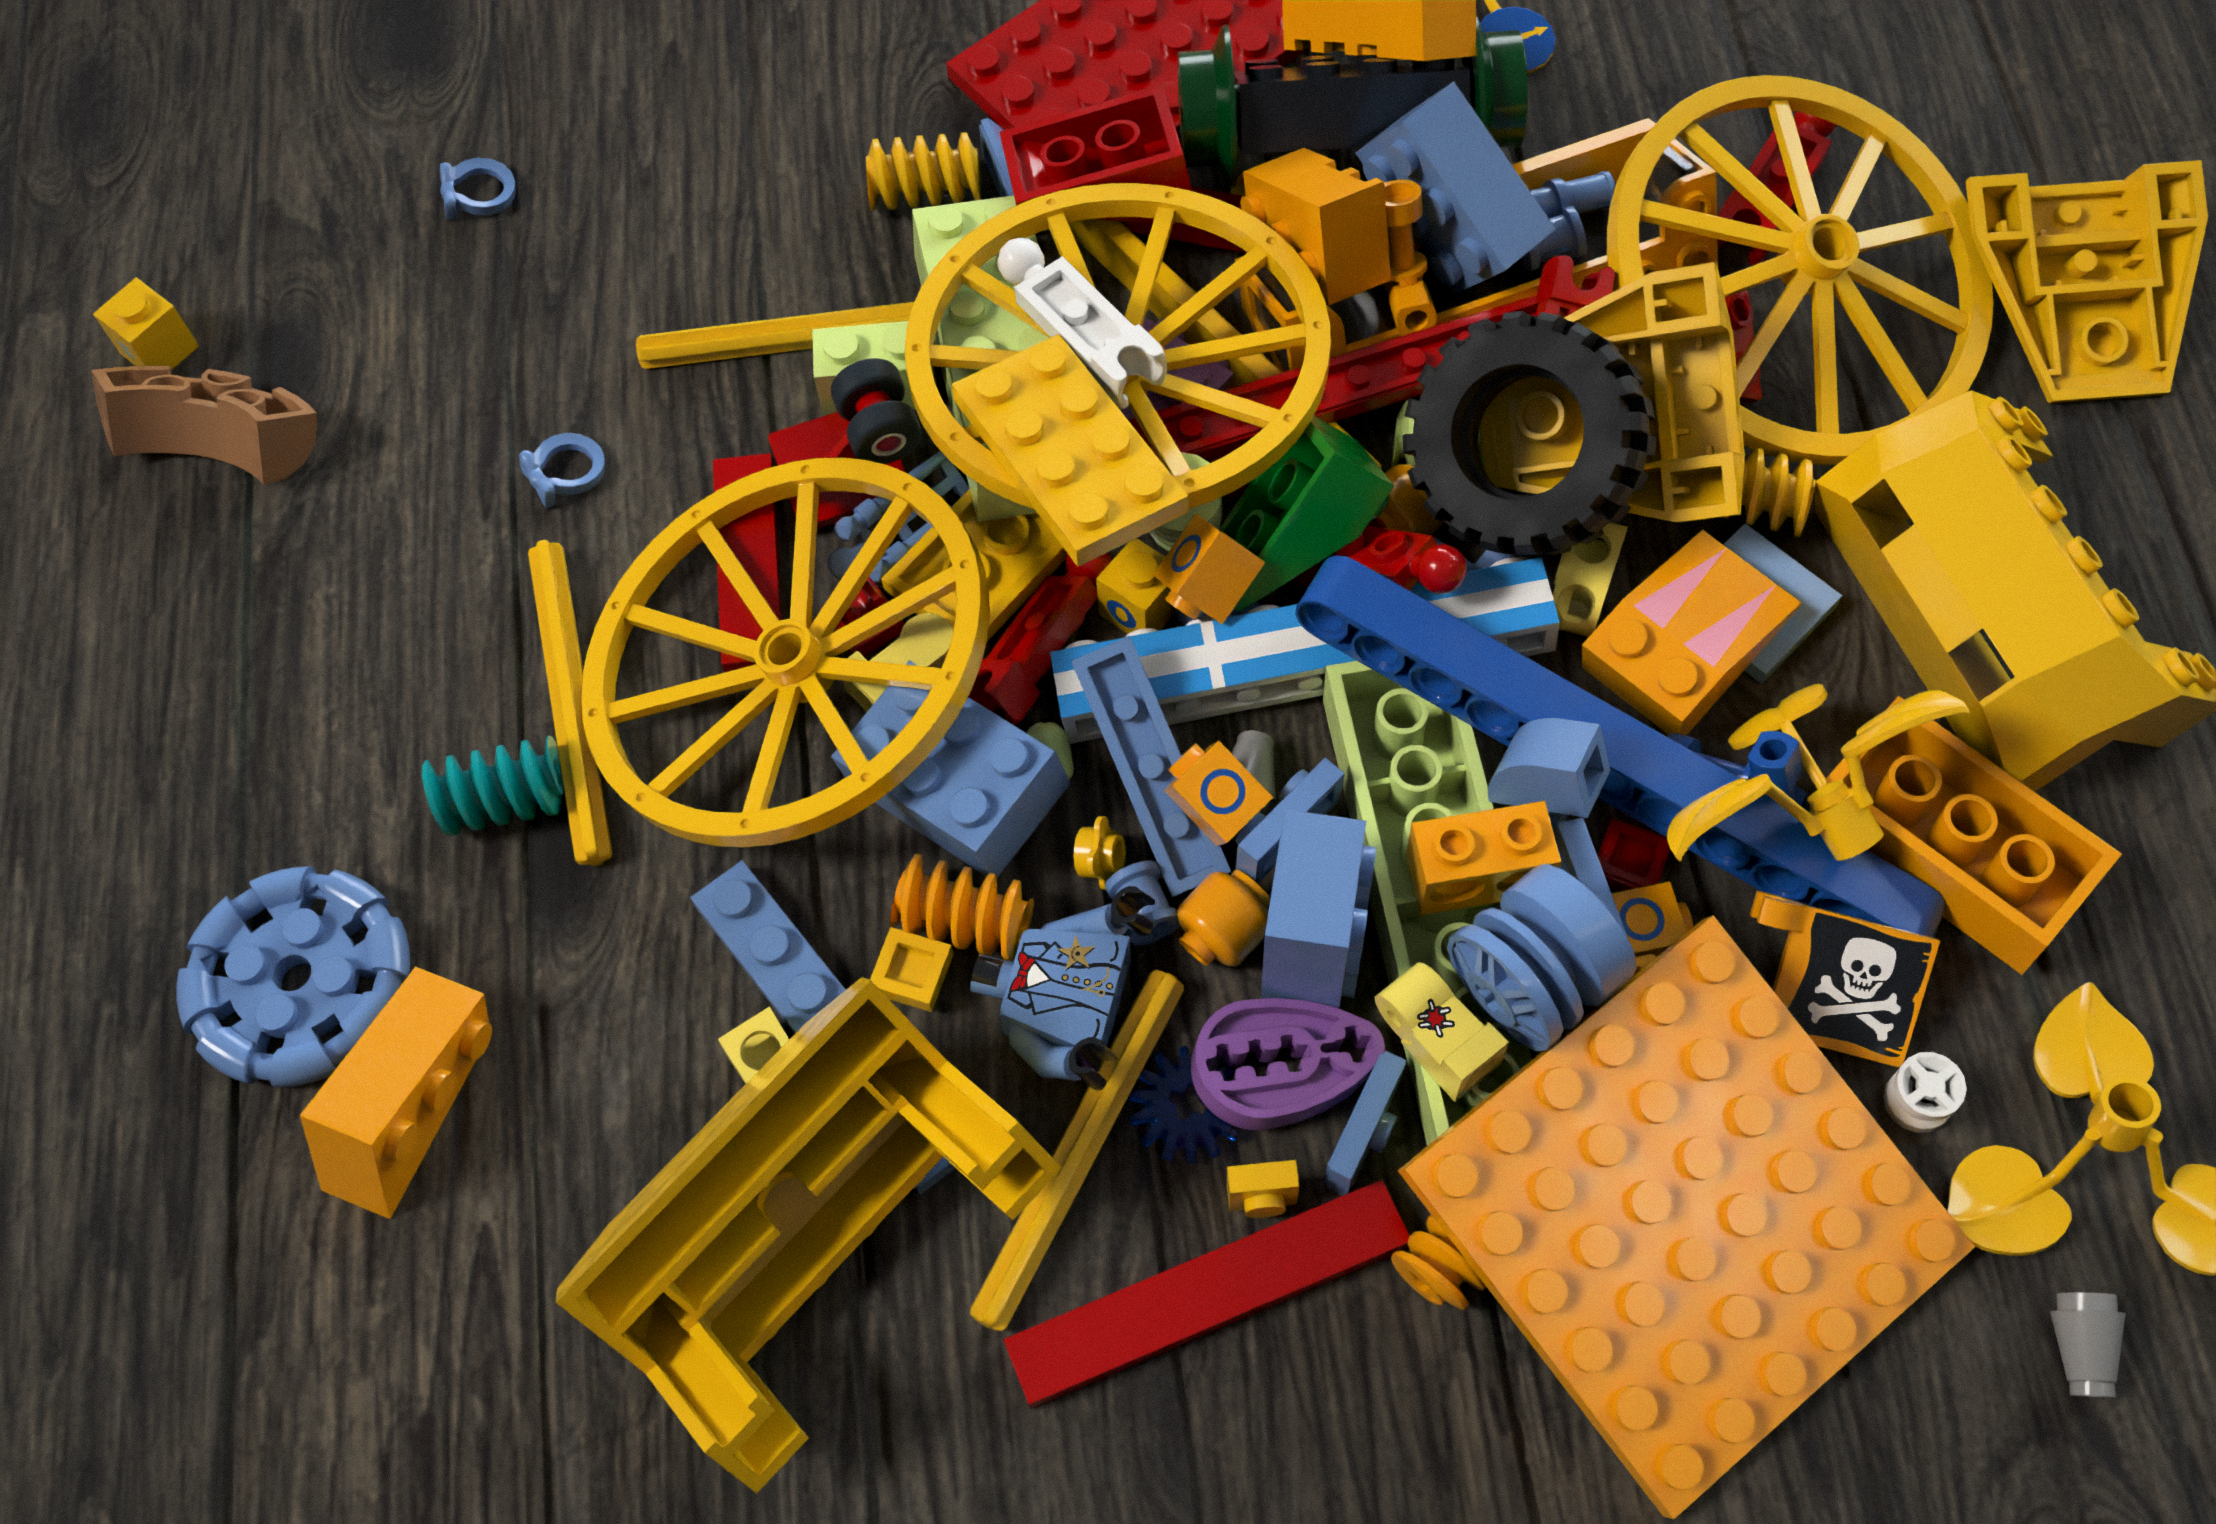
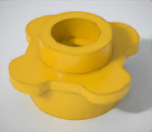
M1098 816L1094 822V827H1082L1077 833L1073 856L1078 876L1081 878H1097L1100 889L1106 890V881L1124 866L1126 856L1124 839L1122 835H1119L1118 831H1112L1106 816Z

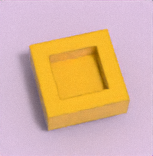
M890 927L870 980L889 1000L932 1012L954 955L952 945Z
M1296 1160L1227 1166L1226 1185L1229 1211L1245 1210L1246 1217L1268 1218L1285 1213L1286 1206L1297 1205L1299 1181Z

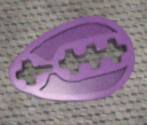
M1285 998L1241 1000L1222 1007L1206 1021L1193 1050L1191 1075L1194 1087L1201 1101L1218 1118L1242 1129L1268 1130L1298 1123L1325 1112L1348 1098L1369 1078L1380 1053L1384 1054L1385 1043L1381 1032L1373 1023L1337 1007L1307 1000ZM1344 1039H1351L1354 1048H1365V1052L1359 1062H1353L1352 1056L1348 1052H1338ZM1280 1048H1288L1291 1057H1302L1296 1072H1289L1286 1063L1281 1061L1269 1064L1264 1076H1256V1072L1251 1066L1240 1067L1236 1069L1232 1081H1224L1220 1071H1209L1212 1069L1216 1057H1224L1228 1067H1238L1244 1064L1248 1052H1255L1259 1062L1264 1063L1275 1060Z

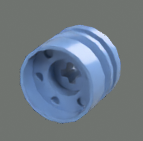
M1546 863L1535 866L1503 892L1500 901L1501 910L1496 908L1482 910L1475 916L1472 925L1462 926L1451 935L1447 945L1452 966L1463 986L1479 1007L1500 1029L1518 1043L1534 1051H1547L1560 1040L1564 1029H1573L1580 1023L1584 1014L1582 1004L1586 1006L1601 1005L1633 977L1637 968L1634 950L1622 927L1605 904L1582 882L1565 870Z

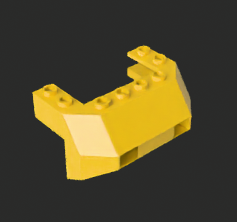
M1970 390L1885 429L1866 441L1815 482L1814 512L1928 691L1940 690L1964 701L1970 714L1959 713L1945 716L1958 738L2035 792L2113 740L2162 747L2216 712V670L2200 653L2192 655L2190 652L2179 650L2176 647L2170 648L2144 641L2133 623L2139 620V615L2132 603L2118 589L2113 588L2109 590L2097 570L2103 567V564L2096 551L2082 537L2077 536L2073 538L2061 520L2067 516V511L2062 502L2047 486L2041 485L2038 487L2026 470L2032 465V460L2044 464L2054 457L2042 440V438L2048 435V432L2041 420L2025 406L2018 409L2001 396L1993 399ZM1908 518H1911L1914 523L1911 527L1906 521ZM1981 629H1984L2015 676L2013 679H2010L1979 632Z
M861 977L807 1021L607 1225L557 1288L556 1303L645 1373L703 1452L757 1494L809 1437L747 1362L767 1341L777 1334L784 1323L827 1281L828 1277L862 1241L874 1232L881 1221L923 1180L925 1175L942 1157L951 1163L1012 1221L1040 1193L1062 1167L1014 1117L949 1063L870 979Z

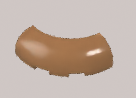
M129 366L91 370L102 426L114 456L172 453L207 457L242 468L255 476L265 486L290 476L305 463L315 446L318 421L317 413L300 397L284 388H275L272 390V394L252 388L251 377L207 369L201 375V379L171 375L170 366Z

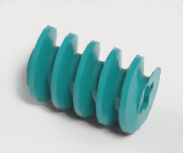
M550 735L546 736L544 755L538 756L530 742L523 740L521 741L519 760L513 761L504 745L496 746L494 765L488 766L479 750L471 751L469 770L463 771L454 755L446 756L444 775L438 776L429 760H424L422 765V781L428 806L440 829L447 836L459 835L463 827V821L472 831L483 830L487 824L488 814L496 825L503 826L508 825L511 821L513 809L521 820L525 821L534 819L538 804L547 815L551 816L557 815L561 809L564 794L562 772L557 745Z

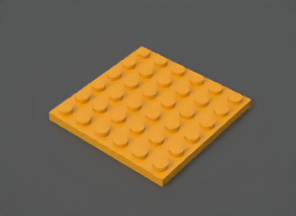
M1714 915L1702 919L1601 1005H1598L1583 1017L1580 1023L1573 1029L1566 1031L1552 1047L1538 1054L1398 1170L1399 1174L1663 1517L1675 1519L1975 1248L1970 1239Z

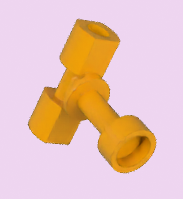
M1398 179L1384 183L1387 226L1390 240L1388 244L1391 281L1383 283V286L1389 294V305L1397 330L1401 336L1436 326L1437 313L1428 287L1422 280L1423 274L1427 270V258L1414 249L1412 223L1416 222L1423 214L1421 187L1414 181Z

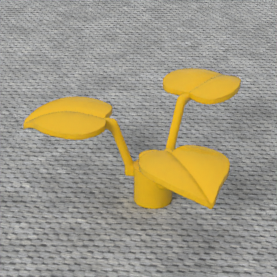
M1813 684L1798 690L1783 699L1778 707L1766 709L1749 719L1728 738V742L1733 750H1740L1755 744L1761 732L1777 731L1778 729L1794 737L1799 742L1802 765L1817 788V791L1807 798L1812 809L1807 812L1772 783L1767 774L1758 775L1747 781L1740 778L1701 796L1679 811L1668 827L1667 841L1676 859L1681 861L1688 848L1703 833L1766 794L1800 821L1811 837L1820 834L1836 861L1852 858L1875 845L1884 836L1883 831L1868 806L1874 803V800L1866 788L1860 762L1861 754L1908 729L1945 716L1959 713L1970 714L1969 709L1964 701L1946 692L1930 690L1906 698L1875 716L1858 728L1856 731L1857 736L1841 748V753L1847 760L1852 787L1847 788L1843 780L1828 783L1791 723L1822 705L1828 693L1822 684Z
M2088 982L2066 996L2048 1015L2034 1044L2033 1061L2040 1079L2056 1095L2065 1098H2079L2090 1094L2094 1106L2088 1116L2089 1129L2086 1130L2082 1139L2062 1161L2044 1177H2042L2041 1170L2035 1160L2018 1149L1993 1145L1972 1152L1958 1165L1951 1179L1947 1212L1973 1245L1981 1250L2007 1256L2031 1255L2044 1251L2060 1240L2072 1220V1212L2069 1205L2051 1188L2058 1185L2092 1147L2098 1144L2114 1152H2129L2143 1145L2146 1150L2153 1193L2165 1201L2156 1210L2152 1219V1228L2158 1243L2172 1260L2185 1269L2198 1274L2216 1276V1168L2202 1164L2184 1165L2174 1174L2170 1188L2167 1186L2159 1148L2163 1134L2152 1128L2160 1115L2161 1102L2156 1091L2147 1083L2152 1076L2154 1068L2151 1049L2139 1030L2104 998L2092 982Z

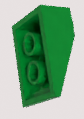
M1313 416L1300 438L1281 459L1250 482L1220 527L1222 532L1266 562L1233 608L1239 612L1359 538L1368 523L1376 520L1387 505L1389 493L1394 487L1392 482L1357 440L1316 416Z

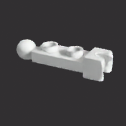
M1012 239L1000 249L997 259L998 269L1005 280L1017 285L1014 287L1016 303L1050 337L1058 334L1061 335L1119 409H1125L1129 404L1128 396L1123 392L1127 376H1142L1152 385H1160L1164 382L1167 362L1162 346L1140 324L1132 325L1063 256L1044 268V255L1039 245L1030 239Z

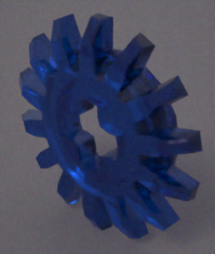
M1181 1046L1179 1048L1180 1065L1172 1066L1167 1057L1160 1052L1155 1055V1060L1162 1070L1159 1075L1142 1069L1139 1079L1150 1086L1148 1090L1131 1091L1128 1101L1144 1103L1145 1109L1129 1116L1131 1126L1145 1122L1149 1123L1151 1128L1140 1140L1146 1148L1157 1138L1165 1141L1160 1158L1170 1161L1176 1146L1186 1148L1187 1164H1196V1147L1205 1145L1214 1159L1222 1154L1215 1140L1218 1135L1222 1134L1235 1143L1240 1134L1228 1123L1214 1115L1208 1108H1206L1203 1114L1192 1112L1187 1121L1176 1117L1177 1106L1169 1101L1170 1096L1173 1093L1184 1095L1188 1087H1194L1188 1046ZM1225 1065L1216 1071H1220L1223 1080H1225L1235 1071V1068Z

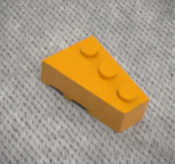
M1301 148L1243 171L1246 196L1241 198V210L1258 218L1272 228L1296 250L1314 275L1328 306L1391 281L1384 181L1373 178L1364 182L1361 180L1359 170L1350 167L1338 171L1336 170L1335 160L1309 149Z
M415 966L300 1114L321 1191L391 1219L474 1063L484 1054L490 1043L492 1025L489 1023L484 993Z

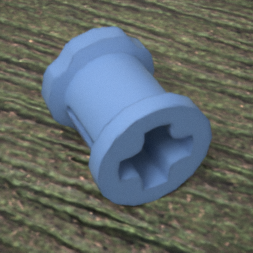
M1574 206L1565 207L1562 209L1561 215L1549 218L1556 230L1521 258L1527 272L1539 269L1541 263L1547 262L1556 256L1571 254L1577 259L1586 255L1585 232L1580 216Z
M1151 860L1133 863L1114 873L1105 884L1109 897L1113 899L1120 890L1128 886H1136L1155 899L1154 905H1147L1137 913L1153 922L1151 933L1146 936H1139L1129 929L1126 931L1127 936L1130 937V942L1134 943L1135 946L1159 941L1163 937L1172 934L1181 926L1178 921L1177 910L1169 906L1158 882L1161 871L1157 862Z

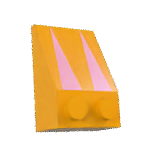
M1702 530L1624 597L1582 644V668L1668 735L1672 732L1687 735L1801 607V602Z

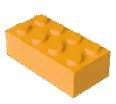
M1898 696L1888 708L1904 699ZM1934 720L1895 735L1865 751L1860 756L1866 788L1874 800V803L1868 806L1884 833L1882 839L1867 849V851L1938 891L1946 904L1943 917L2021 975L2045 950L2122 855V853ZM1843 758L1826 780L1828 783L1843 780L1847 788H1851L1852 782L1847 760Z

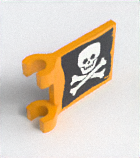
M1757 890L1750 916L1757 918V922L1760 924L1789 931L1772 990L1816 1046L1900 1068L1906 1057L1940 940L1813 907L1779 895Z

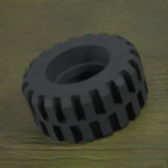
M1524 311L1504 313L1502 321L1496 323L1485 318L1468 326L1470 336L1461 341L1451 337L1438 349L1444 357L1436 368L1427 364L1424 366L1416 381L1425 385L1419 401L1411 398L1408 399L1404 415L1414 419L1413 434L1402 435L1403 454L1414 456L1416 467L1411 468L1407 473L1413 488L1424 491L1427 496L1423 506L1434 519L1445 521L1449 525L1448 532L1462 541L1473 542L1480 545L1481 549L1497 553L1533 557L1541 554L1556 555L1571 551V546L1579 543L1589 544L1604 535L1603 527L1610 521L1619 522L1631 509L1627 501L1634 490L1642 492L1649 474L1643 472L1646 457L1654 456L1656 437L1649 434V421L1655 419L1653 405L1650 399L1644 397L1641 389L1644 381L1637 369L1623 358V352L1610 341L1579 323H1574L1559 315L1541 312L1539 316H1531ZM1527 377L1547 378L1564 386L1579 403L1584 427L1581 450L1569 473L1553 488L1535 495H1515L1497 487L1485 474L1478 454L1479 426L1491 401L1507 386Z

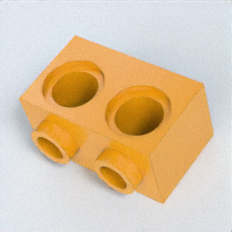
M1545 801L1412 822L1405 855L1420 915L1499 903L1503 892L1535 866L1547 863L1560 868L1561 858Z

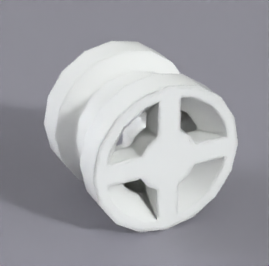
M1934 1052L1917 1053L1907 1058L1886 1083L1883 1094L1885 1109L1892 1120L1902 1128L1915 1133L1931 1132L1940 1128L1964 1102L1967 1091L1965 1077L1959 1067L1946 1056ZM1922 1099L1930 1100L1931 1103H1923L1919 1101H1921Z

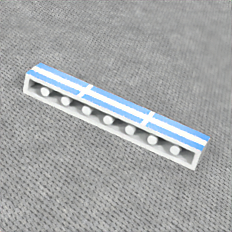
M1515 557L1497 561L1490 567L1467 571L1462 585L1451 593L1435 594L1426 590L1420 581L1410 590V592L1525 657L1556 651L1560 621L1542 557L1528 560ZM1298 604L1285 607L1276 605L1258 606L1251 609L1247 614L1226 618L1223 624L1208 616L1197 618L1196 621L1192 620L1186 626L1160 631L1152 628L1135 630L1126 636H1130L1168 725L1322 696L1326 666L1357 660L1306 631L1295 615ZM1123 638L1103 642L1081 640L1069 644L1065 649L1050 652L1064 730L1068 734L1070 744L1103 738L1071 661Z

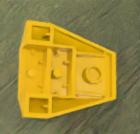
M2202 160L2143 164L2124 180L2029 187L2028 173L1969 177L1966 180L1972 239L2048 404L2162 396L2170 393L2208 220Z
M1711 262L1651 272L1564 317L1568 321L1579 323L1622 351L1623 358L1637 369L1644 381V384L1641 386L1644 397L1652 401L1655 419L1649 421V434L1656 437L1654 456L1646 457L1643 472L1649 474L1642 492L1634 490L1627 504L1631 509L1627 513L1677 523L1741 515L1745 452L1733 330L1717 263ZM1541 377L1523 378L1503 389L1491 401L1480 423L1485 474L1497 487L1532 494L1546 492L1557 485L1575 464L1583 441L1582 412L1579 403L1570 391L1556 381Z

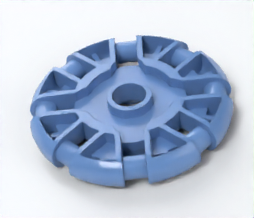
M312 866L281 869L249 881L252 888L233 900L226 896L211 909L193 932L186 946L192 953L187 968L178 970L176 983V1002L183 1029L186 1033L196 1036L199 1041L196 1045V1050L203 1059L219 1072L235 1080L248 1084L254 1083L256 1079L269 1080L271 1085L276 1088L310 1084L330 1077L398 990L402 982L408 977L411 967L410 948L403 923L400 918L391 917L387 911L389 906L388 899L376 888L350 873L337 869L332 870L329 875L317 874ZM313 899L327 900L322 916L317 915L311 910ZM267 908L273 920L252 931L246 921ZM366 926L368 932L365 939L355 944L350 936ZM218 959L225 960L224 968L228 977L213 975ZM299 964L311 965V975L304 986L294 991L282 990V979L290 968ZM360 976L375 979L372 991L355 994ZM235 1011L242 1018V1020L231 1027H222L219 1022ZM340 1024L343 1031L326 1043H323L320 1036ZM271 1037L285 1038L282 1048H278L274 1054H266Z

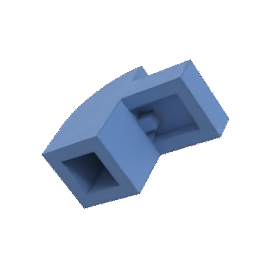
M1542 718L1521 726L1511 740L1489 783V802L1516 806L1545 801L1553 832L1557 823L1566 821L1568 815L1588 818L1611 771L1600 724L1560 718Z

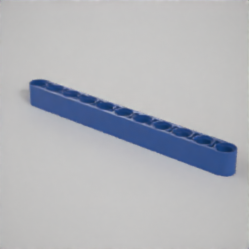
M1338 555L1328 557L1296 606L1295 615L1297 620L1310 634L1507 747L1521 726L1537 719L1560 718L1600 724L1611 771L1598 798L1667 837L1668 827L1672 819L1684 807L1701 796L1740 779L1351 558ZM1766 794L1707 830L1688 848L1693 853L1760 891L1932 938L1936 935L1946 909L1944 898L1934 888L1867 850L1852 858L1836 861L1820 834L1811 837L1800 821Z

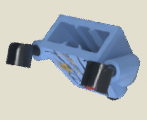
M1128 886L1120 890L1111 904L1046 923L1041 929L1025 930L1022 933L1014 962L980 954L976 960L971 978V992L1003 999L999 1014L1003 1033L1008 1036L1009 1045L1042 1078L1073 1081L1082 1079L1096 1091L1102 1090L1107 1083L1097 1070L1104 1061L1115 1063L1118 1060V1057L1108 1048L1131 963L1130 937L1122 934L1129 929L1139 936H1146L1153 930V922L1137 913L1147 905H1154L1155 899L1136 886Z

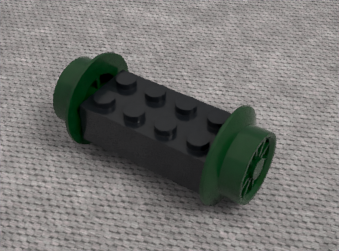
M1477 15L1476 56L1456 59L1397 61V59L1379 58L1377 55L1357 56V64L1340 65V62L1334 61V56H1308L1301 58V67L1283 68L1282 65L1278 64L1277 59H1258L1245 61V71H1234L1231 36L1228 25L1221 26L1211 50L1179 51L1177 53L1180 137L1186 167L1218 166L1229 188H1235L1237 182V145L1242 155L1291 152L1301 148L1322 150L1363 147L1404 114L1452 82H1455L1500 148L1520 147L1525 136L1528 108V78L1526 54L1521 33L1518 30L1484 32Z

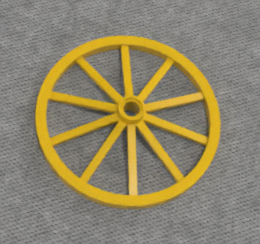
M1772 75L1742 77L1717 83L1679 102L1659 119L1629 156L1614 189L1607 224L1608 266L1615 273L1613 291L1644 276L1639 247V221L1777 253V256L1773 259L1720 278L1725 298L1780 278L1787 286L1736 365L1739 398L1803 297L1811 294L1817 432L1803 431L1781 425L1759 416L1740 405L1744 446L1751 449L1756 447L1763 448L1764 454L1776 457L1780 453L1787 454L1788 461L1800 463L1802 460L1807 459L1811 460L1813 465H1837L1875 434L1968 392L1980 370L1990 338L1993 317L1992 280L1972 239L1968 202L1957 183L1930 149L1909 129L1885 111L1847 91L1814 80ZM1768 108L1798 215L1702 129L1698 123L1731 111ZM1792 111L1825 119L1865 140L1828 214H1821ZM1680 137L1781 231L1643 199L1647 182L1655 164L1666 147L1674 139ZM1882 152L1915 185L1934 215L1856 233L1847 220ZM1944 234L1955 265L1960 309L1857 258L1859 253ZM1853 281L1957 333L1954 349L1947 368L1928 397L1923 393ZM1833 293L1910 412V415L1870 431L1839 434Z
M1141 183L1089 185L1053 192L1021 203L987 220L963 237L933 268L912 306L905 339L908 383L914 407L921 423L939 450L969 478L1010 501L1033 508L992 451L982 445L985 442L972 424L963 428L952 416L935 385L932 366L982 370L1021 352L933 345L937 328L945 309L963 284L1051 338L1016 303L1015 290L980 269L984 263L996 256L1000 249L1012 239L1027 238L1049 229L1060 256H1063L1095 288L1068 223L1107 217L1154 218L1124 316L1134 326L1137 324L1143 326L1174 222L1203 229L1245 250L1247 253L1148 332L1162 348L1264 266L1277 278L1295 305L1301 324L1164 350L1167 371L1305 345L1304 361L1298 380L1289 398L1280 410L1167 373L1164 382L1160 385H1152L1139 375L1127 376L1123 392L1128 396V406L1162 464L1188 495L1189 509L1209 503L1239 489L1279 461L1308 427L1321 402L1328 378L1331 338L1327 306L1319 284L1305 261L1285 239L1258 218L1236 206L1197 192L1163 185ZM1149 390L1263 429L1244 445L1221 459L1191 471L1146 394Z
M841 457L795 461L764 469L717 490L676 518L641 552L618 582L595 626L587 650L582 675L581 707L587 743L596 765L618 795L650 823L672 835L702 844L719 847L773 845L820 832L856 815L898 786L927 758L958 717L972 690L982 663L990 618L987 578L975 543L956 513L927 484L906 472L868 460ZM847 491L866 493L892 501L812 623L819 492ZM797 496L790 619L779 620L719 532V529L757 508ZM911 512L919 515L940 535L947 548L952 566L833 632ZM704 542L763 629V632L755 641L644 606L670 571L697 545ZM956 590L957 607L954 631L942 668L835 657ZM633 626L756 663L752 666L615 701L620 661ZM834 680L930 690L913 718L870 761L827 694ZM755 688L648 785L638 777L628 761L621 744L617 728L618 723ZM775 701L742 812H712L695 809L673 802L667 798ZM809 702L852 774L810 797L768 809L798 703Z

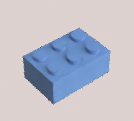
M1452 82L1404 114L1355 153L1363 164V172L1367 180L1378 178L1385 183L1404 179L1414 181L1421 187L1423 214L1416 222L1412 223L1413 238L1417 240L1429 257L1430 267L1434 275L1440 282L1449 286L1454 294L1507 270L1556 230L1455 82Z
M909 660V661L907 662V664H906V665H915V666H918V665H916L915 663L911 662L910 660ZM888 686L851 731L869 761L901 732L920 708L930 690ZM968 697L958 717L927 758L898 786L875 803L986 877L989 873L997 874L998 877L1071 783L1054 750ZM837 749L831 758L846 778L852 772Z
M1289 809L1284 810L1264 937L1260 999L1285 998L1307 1000L1339 1008L1341 997L1354 998L1377 847L1363 845L1367 821Z

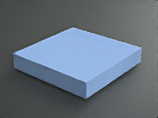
M1744 523L1723 545L1801 602V607L1744 670L1762 684L1838 606L1843 595Z

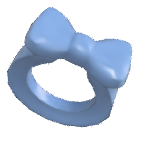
M477 157L465 160L454 167L447 162L440 164V192L444 199V210L447 220H457L456 209L474 215L486 216L496 214L509 207L515 198L516 185L511 170L501 162L490 158ZM489 174L502 182L504 190L497 198L483 202L475 201L463 194L456 193L454 186L471 175Z
M563 433L553 435L543 441L534 453L529 450H523L519 454L521 471L536 489L545 508H551L555 505V494L574 495L586 492L595 487L604 476L605 457L601 447L593 439L582 434ZM564 450L580 451L586 454L592 461V468L588 474L574 480L547 478L541 470L552 455Z

